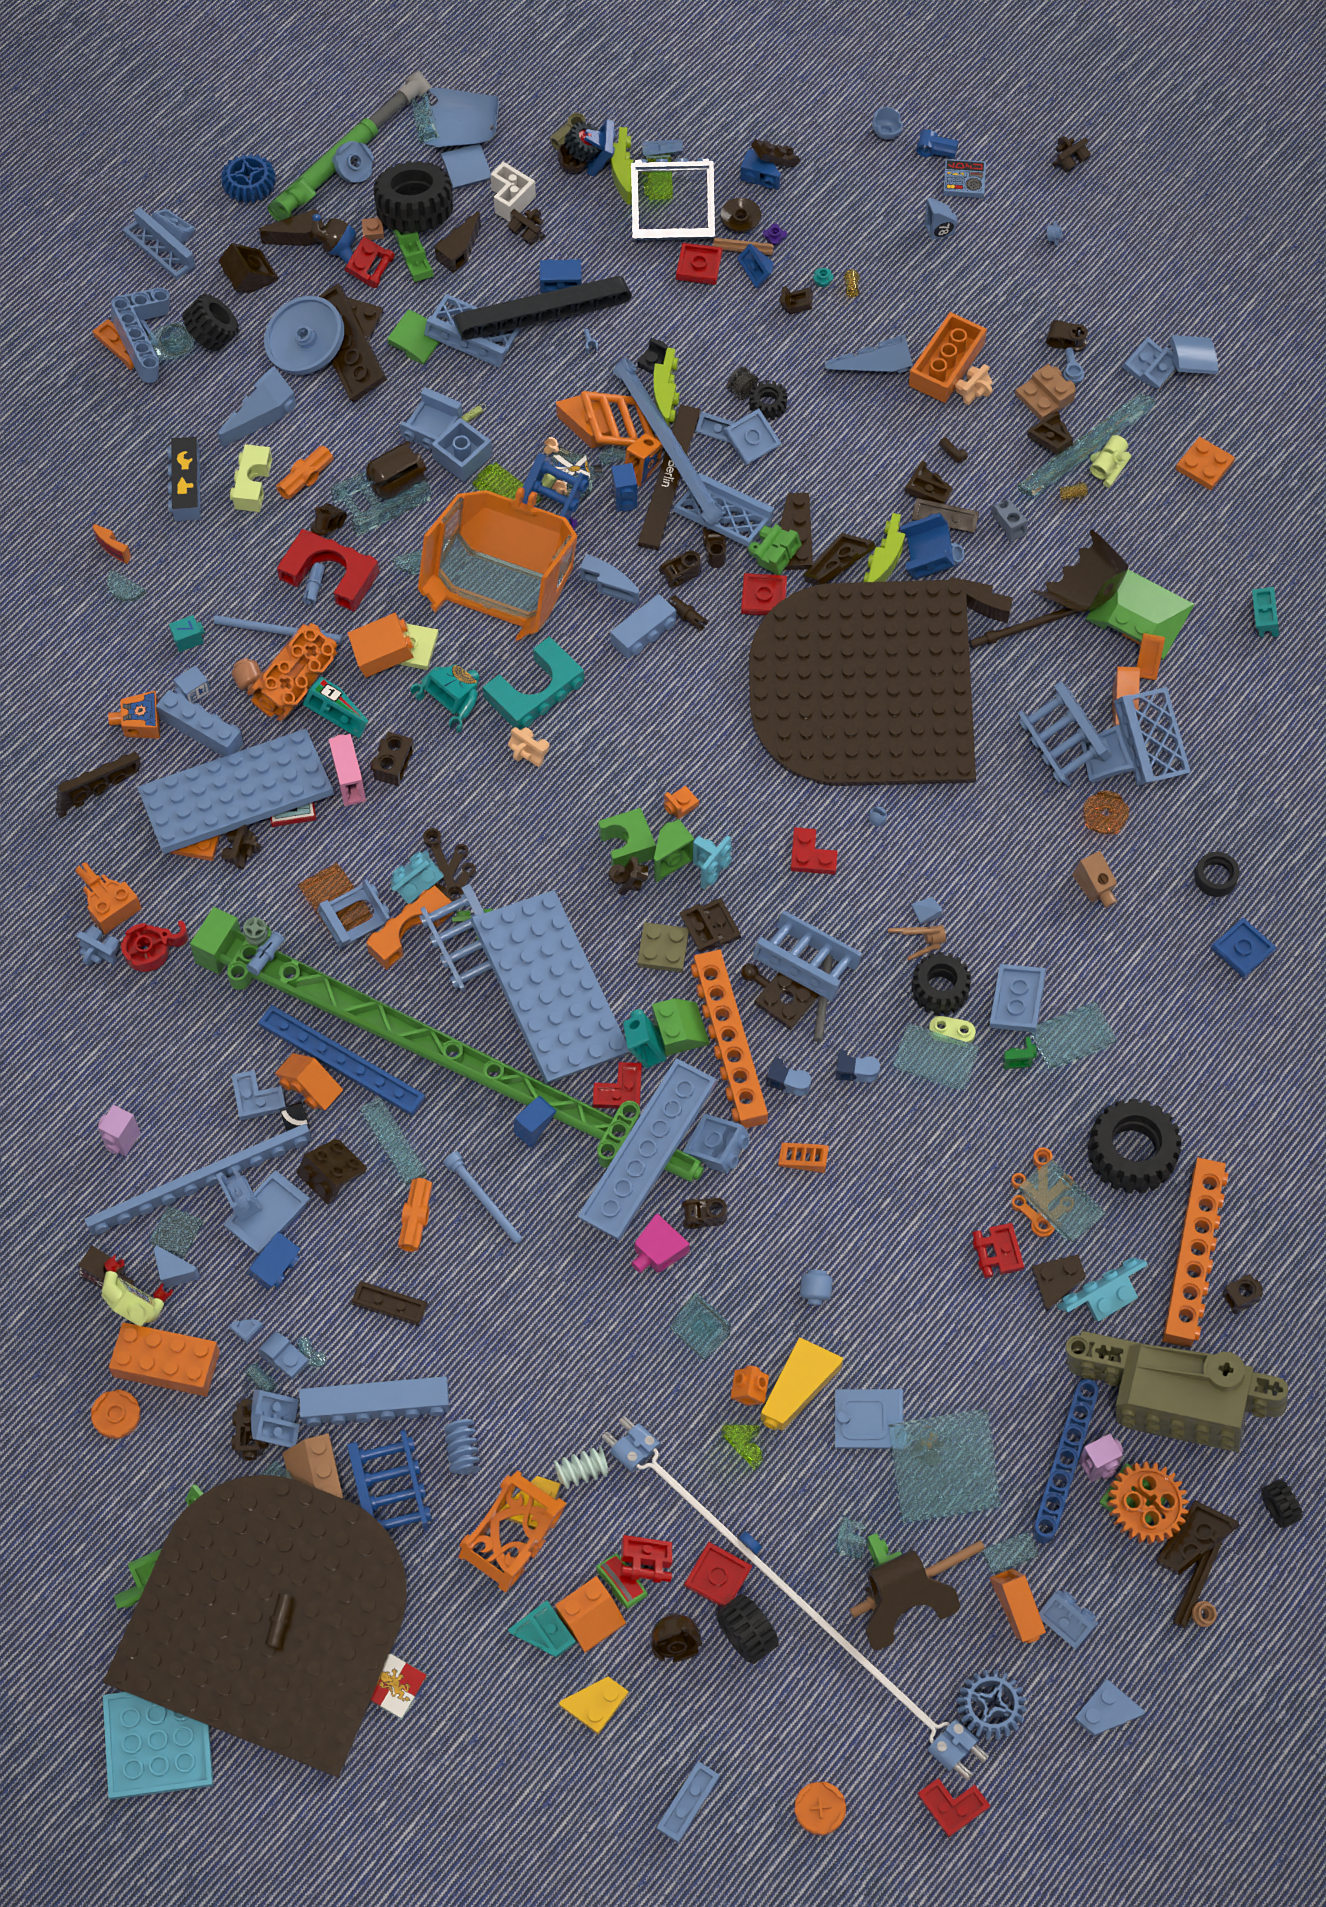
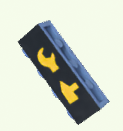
M197 437L171 438V447H168V458L171 460V464L168 465V475L172 477V482H168L169 495H172V500H168L169 513H173L175 521L200 520V448Z

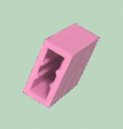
M351 734L337 735L329 739V744L344 806L365 802L363 781Z

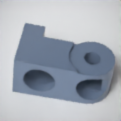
M1009 499L991 506L994 519L1004 529L1006 537L1010 542L1027 535L1028 520Z

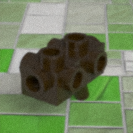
M243 1399L240 1403H237L236 1411L232 1415L233 1426H236V1433L232 1435L231 1439L232 1450H235L237 1455L246 1461H254L257 1459V1456H263V1449H268L269 1444L255 1440L252 1437L251 1410L253 1399ZM255 1441V1445H248V1443Z

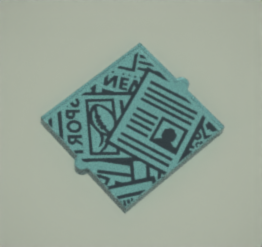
M168 1206L149 1243L185 1258L204 1221L189 1215L187 1211L182 1212Z

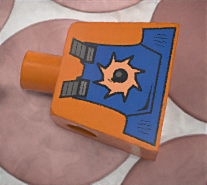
M643 434L626 449L625 464H633L637 485L640 487L660 463L663 445L657 436L653 438L648 434Z
M156 691L121 699V712L108 713L109 725H121L126 737L160 738V719L156 708L159 701Z

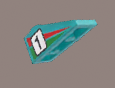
M321 676L309 689L303 703L307 708L359 739L369 722L340 687Z

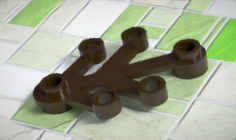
M429 828L423 833L424 844L432 849L438 867L444 874V877L441 879L446 884V886L437 883L434 885L453 902L461 898L460 895L464 894L462 887L466 886L469 878L475 876L476 867L473 863H465L462 866V874L455 884L453 876L461 860L468 856V848L464 844H458L448 865L440 847L442 841L440 831L436 828ZM431 838H435V839H436V841H434V842H430L429 840H430ZM461 849L465 850L463 854H459L458 851ZM467 868L473 869L472 872H466L465 870ZM458 894L459 897L452 898V895Z

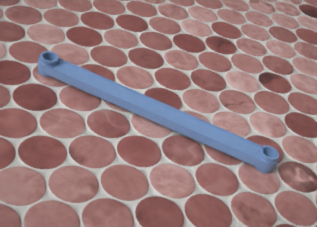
M627 358L620 360L613 369L614 374L627 386L702 508V517L713 526L723 518V515L726 513L719 503L714 501L635 373L636 366Z

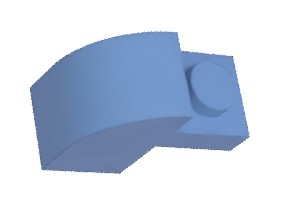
M274 1332L258 1349L261 1358L278 1371L280 1369L292 1380L309 1363V1359L278 1332Z

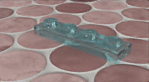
M381 1097L362 1106L360 1112L405 1185H410L412 1179L426 1176L425 1168Z

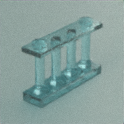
M366 470L330 488L333 502L336 503L343 500L353 514L354 518L351 519L352 527L357 537L432 499L430 486L424 481L394 498L380 503L369 487L373 481H367ZM361 490L373 508L361 512L350 495Z

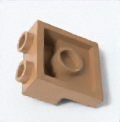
M1047 364L1033 373L1031 380L1017 388L1015 395L1042 421L1055 411L1058 412L1073 402L1076 388L1071 380L1066 381L1062 377L1058 367L1054 366L1052 368Z

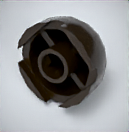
M676 1613L668 1614L661 1618L652 1629V1652L661 1661H665V1657H674L673 1662L688 1660L699 1652V1646L702 1647L699 1628L688 1616Z

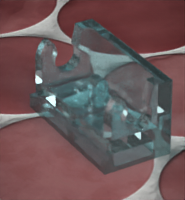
M427 93L422 94V103H416L414 98L411 101L420 143L439 138L433 106Z
M843 1516L835 1553L862 1560L866 1540L859 1535L853 1534V1530L860 1529L865 1531L866 1526L862 1523L848 1520V1517Z

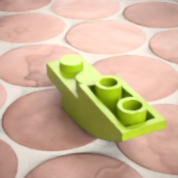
M619 127L618 143H613L615 151L612 158H610L611 173L622 199L627 205H631V163H633V159H630V152H627V148H631V136H627V127Z
M667 348L664 364L655 363L653 382L654 403L669 428L670 423L675 422L676 410H674V405L678 406L680 393H676L675 375H673V370L678 369L679 358L675 357V349Z
M892 513L891 521H886L884 533L887 534V538H882L881 547L875 548L874 555L870 554L867 567L871 569L870 573H865L864 582H886L894 571L901 557L905 541V534L898 532L901 514Z

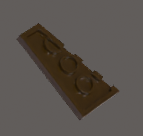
M788 493L780 527L787 532L790 530L798 532L801 546L792 559H789L790 561L784 570H808L813 565L809 493Z
M136 752L123 755L111 763H105L95 770L84 772L80 776L72 780H66L58 785L56 813L60 819L67 815L66 810L71 807L79 808L84 805L83 800L95 794L97 797L104 793L111 783L115 786L139 772V755Z

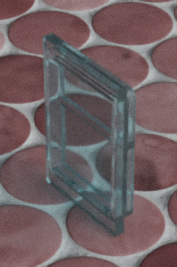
M1096 1001L1040 1023L1037 1026V1032H1030L1049 1069L1057 1068L1107 1048L1110 1044L1117 1041Z
M908 1023L893 1067L955 1089L965 1090L972 1066L977 1058L979 1046Z
M1053 1159L1043 1165L1041 1169L1018 1187L1023 1192V1196L1065 1239H1069L1071 1242L1087 1229H1090L1093 1224L1106 1214Z

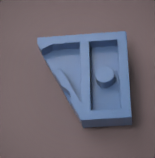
M682 139L642 142L643 156H656L662 153L675 155L679 154V151H683Z
M1106 1679L1074 1720L1095 1737L1111 1728H1116L1128 1721L1141 1718L1145 1711Z

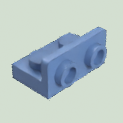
M1059 1590L1053 1594L1041 1609L1039 1615L1045 1624L1073 1648L1077 1649L1099 1623L1094 1620L1096 1616L1085 1607L1081 1609L1075 1603L1076 1599L1069 1592Z

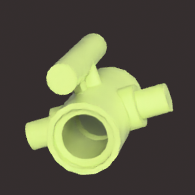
M1113 435L1102 451L1092 454L1090 458L1093 462L1090 466L1091 473L1099 479H1105L1103 484L1107 488L1111 487L1131 458V454L1125 452L1128 448L1127 441L1118 435Z

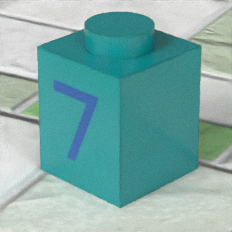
M194 615L169 624L171 635L179 652L204 643L202 635L205 634L201 622H196Z

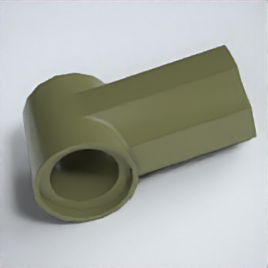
M571 114L568 117V122L549 137L551 144L557 151L560 145L564 143L565 136L573 125L577 122H586L583 114Z

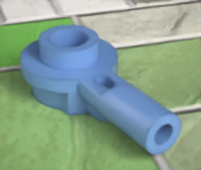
M1073 348L1065 349L1067 367L1064 370L1063 377L1066 381L1071 380L1076 384L1083 380L1084 371L1079 363L1075 361Z

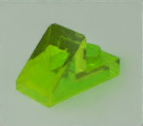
M724 1425L721 1428V1436L756 1470L762 1464L763 1453L755 1443L750 1444L749 1442L759 1434L760 1426Z

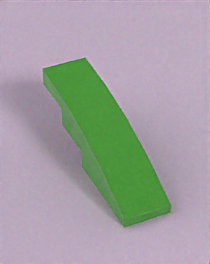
M397 229L392 230L413 281L417 282L433 277V270L426 258L418 232L409 233L405 231L402 233Z

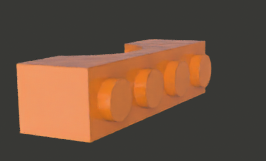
M435 885L429 890H424L414 903L406 905L402 913L396 918L388 920L383 929L379 932H374L366 942L368 953L387 970L404 956L401 940L406 931L415 925L423 924L419 917L423 914L420 908L425 906L429 914L452 901ZM454 912L434 921V926L438 927Z

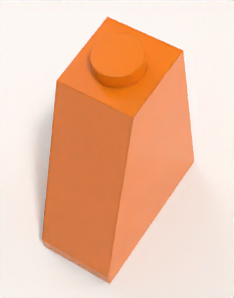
M580 395L556 402L557 417L590 448L607 445L599 444L595 441L590 423L586 422L584 417L586 411ZM591 400L602 435L611 436L600 402Z
M1117 667L1112 688L1113 727L1118 724L1120 725L1114 700L1122 696L1139 693L1140 667ZM1139 699L1133 700L1134 707L1139 710Z
M1011 1568L989 1577L1016 1638L1026 1643L1039 1640V1635L1046 1633L1026 1576Z

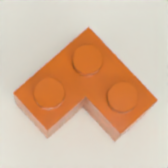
M292 1053L275 1072L276 1076L280 1079L279 1084L288 1091L294 1090L297 1093H301L305 1097L304 1102L312 1109L326 1110L343 1091L340 1085L313 1057Z

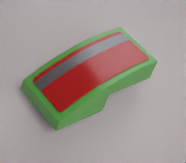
M616 1553L598 1564L596 1569L597 1573L612 1587L613 1595L628 1609L648 1595L639 1580H632L629 1576L621 1575L622 1565H628L622 1562L621 1557Z

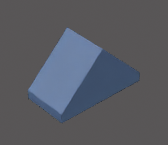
M155 1246V1258L160 1280L164 1284V1288L195 1281L199 1278L200 1275L197 1267L161 1247Z

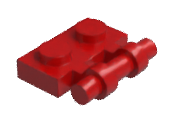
M1012 1223L989 1227L990 1237L983 1238L980 1230L972 1233L974 1238L972 1244L974 1250L978 1253L980 1260L978 1261V1266L983 1271L984 1278L993 1277L992 1267L996 1266L999 1268L1000 1275L1024 1270V1263ZM992 1246L995 1257L989 1258L986 1248Z
M623 1535L621 1540V1561L629 1562L631 1566L622 1565L621 1575L629 1576L632 1580H639V1578L650 1579L653 1583H661V1581L671 1582L672 1572L663 1571V1568H670L672 1565V1542ZM641 1564L653 1566V1570L641 1568Z

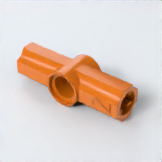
M319 446L305 460L299 459L293 464L291 472L276 485L277 491L284 499L290 500L305 485L309 487L316 482L319 473L334 460L329 449L325 446Z
M424 1178L412 1179L407 1203L405 1202L402 1211V1228L398 1248L407 1252L419 1251L423 1228L426 1227L428 1222V1205L433 1184Z

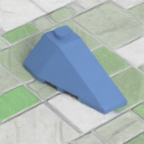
M275 367L268 370L256 382L254 386L257 389L250 398L246 396L242 400L243 405L239 412H233L218 431L221 446L225 447L283 418L294 409L296 405L294 392Z

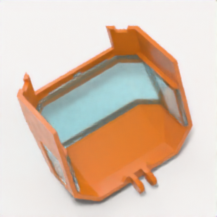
M521 487L516 492L515 500L487 490L457 494L424 535L418 590L432 603L431 608L435 613L448 600L523 627L516 636V641L528 634L538 632L550 616L573 569L577 534L565 517L534 507L537 501L536 492L532 491L530 493L527 504L522 503L525 489Z

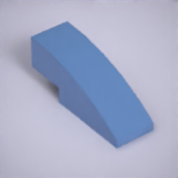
M585 555L580 566V579L597 584L598 593L636 605L639 604V589L628 577L609 563L594 556Z

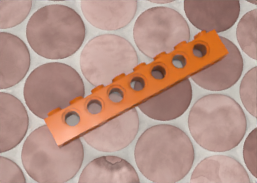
M721 949L694 955V964L690 965L693 978H697L699 982L696 985L698 997L704 1000L705 1005H702L704 1018H709L710 1021L708 1026L710 1039H715L716 1046H713L716 1060H721L722 1067H719L722 1081H727L728 1087L725 1088L728 1102L732 1101L734 1106L731 1109L734 1123L738 1122V1124L744 1125L745 1128L767 1124L768 1112ZM714 976L716 979L707 980L706 977ZM713 996H719L722 999L715 1001L711 998ZM724 1016L727 1020L719 1021L717 1018ZM724 1037H731V1038H733V1040L730 1041V1042H727V1041H724L723 1038H724ZM736 1057L739 1061L730 1062L728 1059ZM737 1078H743L745 1082L737 1083L734 1080ZM742 1099H749L751 1103L743 1104L740 1101Z
M1197 1157L1194 1165L1162 1342L1191 1348L1194 1340H1199L1201 1327L1197 1326L1198 1318H1203L1205 1304H1202L1201 1301L1202 1295H1207L1209 1282L1205 1281L1206 1273H1211L1213 1260L1209 1259L1210 1251L1214 1252L1217 1238L1213 1237L1214 1229L1218 1230L1221 1216L1217 1215L1218 1208H1222L1225 1194H1221L1222 1186L1226 1187L1228 1173L1224 1172L1226 1163ZM1203 1184H1210L1214 1189L1208 1190ZM1199 1206H1207L1210 1211H1202ZM1201 1227L1206 1233L1201 1234L1195 1228ZM1198 1249L1202 1255L1197 1256L1191 1250ZM1194 1271L1198 1274V1277H1190L1187 1272ZM1190 1293L1193 1295L1194 1299L1188 1300L1183 1296V1294ZM1179 1316H1187L1190 1322L1181 1321Z

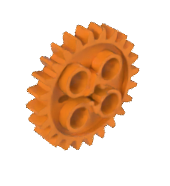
M1145 1461L1141 1468L1138 1463L1132 1465V1469L1127 1466L1123 1469L1124 1474L1119 1473L1116 1475L1118 1481H1113L1110 1484L1115 1490H1110L1107 1494L1114 1499L1110 1500L1107 1505L1114 1507V1510L1109 1515L1117 1516L1118 1519L1113 1524L1118 1525L1121 1523L1123 1525L1121 1533L1128 1530L1130 1531L1129 1539L1137 1535L1138 1543L1143 1542L1147 1538L1148 1544H1152L1155 1539L1158 1543L1164 1541V1537L1170 1539L1173 1537L1172 1532L1177 1533L1180 1531L1178 1525L1186 1522L1181 1516H1185L1189 1512L1182 1508V1506L1188 1504L1189 1501L1182 1499L1181 1496L1187 1493V1491L1179 1490L1178 1487L1182 1484V1481H1173L1175 1473L1168 1476L1166 1475V1466L1159 1471L1157 1463H1154L1149 1468L1148 1462ZM1142 1480L1149 1482L1151 1486L1150 1491L1144 1489ZM1127 1497L1133 1499L1135 1508L1128 1506L1126 1502ZM1161 1497L1168 1500L1169 1508H1165L1161 1504ZM1147 1499L1150 1500L1149 1507L1145 1504ZM1145 1515L1152 1517L1154 1521L1153 1526L1146 1523Z

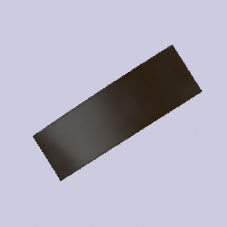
M951 577L950 580H959V578ZM965 580L967 607L993 620L1008 623L1013 597L992 593L993 585Z

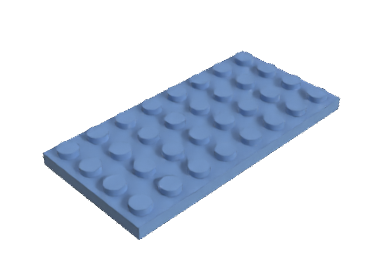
M306 728L137 787L163 854L229 832L245 824L249 825L334 795L333 788Z
M555 890L472 917V926L545 1084L618 1059L630 1053L625 1038Z

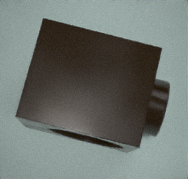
M1248 1274L1225 1286L1222 1296L1235 1315L1258 1303L1263 1295V1288L1257 1279L1254 1280L1252 1275ZM1239 1290L1248 1291L1250 1296L1245 1297L1241 1295Z

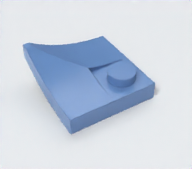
M1118 724L1099 733L1113 756L1106 761L1098 756L1086 762L1090 782L1096 783L1115 775L1138 770L1122 726ZM1089 739L1081 742L1083 753L1089 750V746L1092 745Z

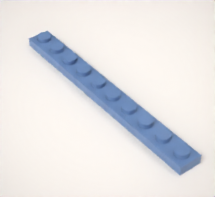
M305 1123L85 1218L87 1227L91 1235L103 1234L110 1227L128 1223L133 1217L140 1214H149L154 1208L161 1205H170L177 1198L184 1195H193L198 1189L205 1186L216 1185L219 1183L216 1174L220 1172L224 1173L226 1177L233 1176L232 1167L237 1168L241 1173L242 1170L249 1167L260 1166L267 1159L281 1157L290 1149L304 1147L312 1140L309 1129Z

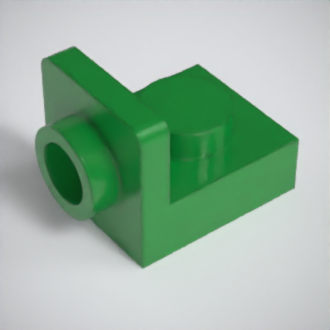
M1025 1037L1024 1049L1011 1048L1008 1051H1004L1003 1069L1032 1066L1033 1058L1037 1057L1036 1045L1031 1044L1030 1037Z

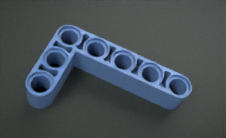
M154 288L114 297L111 301V320L139 377L147 383H153L158 379L159 359L140 320L164 316L169 312L170 294L164 288Z

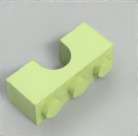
M245 444L243 453L240 452L238 462L240 467L239 470L235 471L234 481L236 484L235 488H231L230 500H233L234 507L237 510L260 512L264 498L262 482H255L252 479L258 476H269L272 463L270 447Z

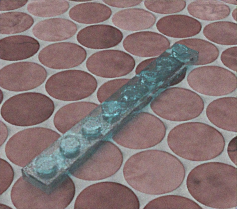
M1138 394L1074 442L1071 447L1054 457L1018 484L1019 491L1032 497L1040 494L1043 489L1055 483L1059 477L1071 471L1075 465L1085 460L1095 450L1101 448L1113 435H1118L1119 432L1132 425L1140 416L1148 413L1156 405L1154 398Z

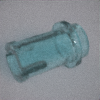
M257 1363L247 1369L246 1375L258 1386V1390L273 1391L276 1386L274 1378L269 1377Z

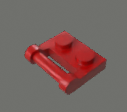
M363 236L344 271L368 286L377 288L383 272L389 262L393 261L395 254L391 250L384 249ZM377 255L382 259L373 275H369L367 271Z

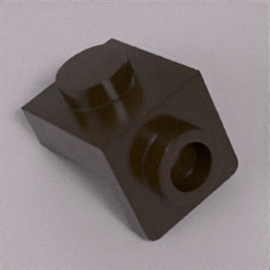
M784 286L779 297L780 304L789 314L810 310L813 304V291L809 287L790 292L787 286Z

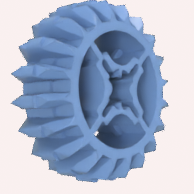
M984 1670L982 1679L979 1674L975 1673L973 1675L974 1682L967 1679L965 1681L967 1688L961 1687L959 1691L963 1696L957 1698V1703L964 1705L959 1707L957 1712L959 1714H966L961 1718V1722H970L967 1727L969 1731H972L974 1727L978 1729L975 1735L978 1738L982 1732L986 1733L985 1739L988 1741L991 1738V1734H994L997 1741L1000 1740L1001 1732L1004 1736L1009 1737L1011 1734L1009 1728L1016 1732L1019 1728L1017 1723H1023L1024 1720L1020 1714L1026 1713L1027 1710L1026 1707L1020 1705L1026 1702V1697L1018 1696L1023 1691L1022 1687L1014 1689L1016 1680L1012 1679L1008 1683L1006 1681L1007 1673H1004L1002 1678H998L997 1670L993 1671L992 1677H989L988 1671ZM983 1687H995L994 1691L990 1694L976 1693L978 1689ZM1002 1691L1010 1698L1012 1710L1008 1709V1705L1002 1702ZM996 1695V1705L992 1710H990L989 1715H987V1706L991 1701H993V1698ZM971 1700L975 1701V1705L981 1708L983 1712L981 1720L973 1712ZM994 1716L1001 1718L1005 1716L1008 1718L999 1724H988L989 1720Z

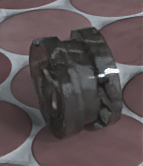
M743 366L731 375L726 389L730 393H734L735 397L739 400H744L749 397L755 384L758 385L759 378L754 373H751L747 367Z

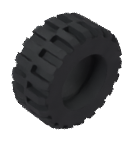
M406 161L404 164H395L394 167H388L385 172H382L374 183L373 191L376 214L380 221L392 230L397 229L402 233L405 231L409 233H415L416 231L426 232L427 229L437 228L438 224L442 225L452 213L451 180L441 167L434 166L433 163Z
M1129 1099L1128 1103L1120 1100L1115 1103V1107L1109 1105L1104 1109L1103 1113L1098 1115L1092 1127L1087 1149L1089 1150V1162L1094 1163L1093 1171L1095 1174L1100 1173L1102 1175L1100 1180L1105 1184L1110 1182L1115 1190L1123 1188L1125 1193L1131 1194L1133 1190H1138L1140 1194L1146 1193L1148 1187L1151 1190L1159 1188L1160 1183H1165L1169 1179L1180 1156L1182 1139L1178 1135V1125L1171 1123L1173 1117L1169 1113L1164 1114L1161 1106L1149 1105L1150 1101L1143 1100V1103L1137 1102V1099ZM1125 1131L1140 1132L1153 1142L1156 1154L1146 1161L1128 1160L1116 1151L1112 1142L1113 1137Z

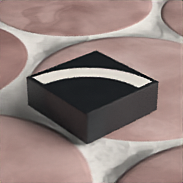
M302 1101L279 1108L286 1132L305 1123L309 1125Z

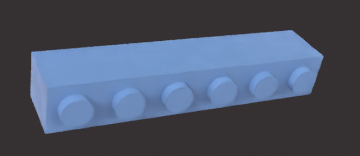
M447 1376L299 1389L300 1418L303 1425L307 1424L309 1427H317L321 1423L328 1422L334 1425H341L351 1420L365 1423L375 1418L389 1421L399 1416L413 1419L418 1418L422 1414L442 1416L444 1413L450 1412Z

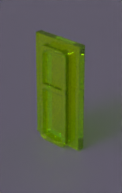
M496 462L488 465L478 474V478L472 482V485L479 491L487 490L515 500L518 488H522L524 485ZM537 495V501L535 505H537L542 500L539 495Z

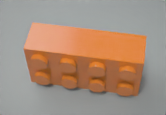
M950 312L910 370L909 386L946 403L955 390V384L963 378L985 345L987 329Z
M122 1322L109 1364V1370L115 1378L207 1397L220 1349L215 1341Z

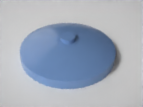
M303 296L293 299L279 308L267 325L264 335L266 354L272 363L285 373L304 375L315 372L328 364L340 349L344 337L343 319L333 304L326 299L317 296Z

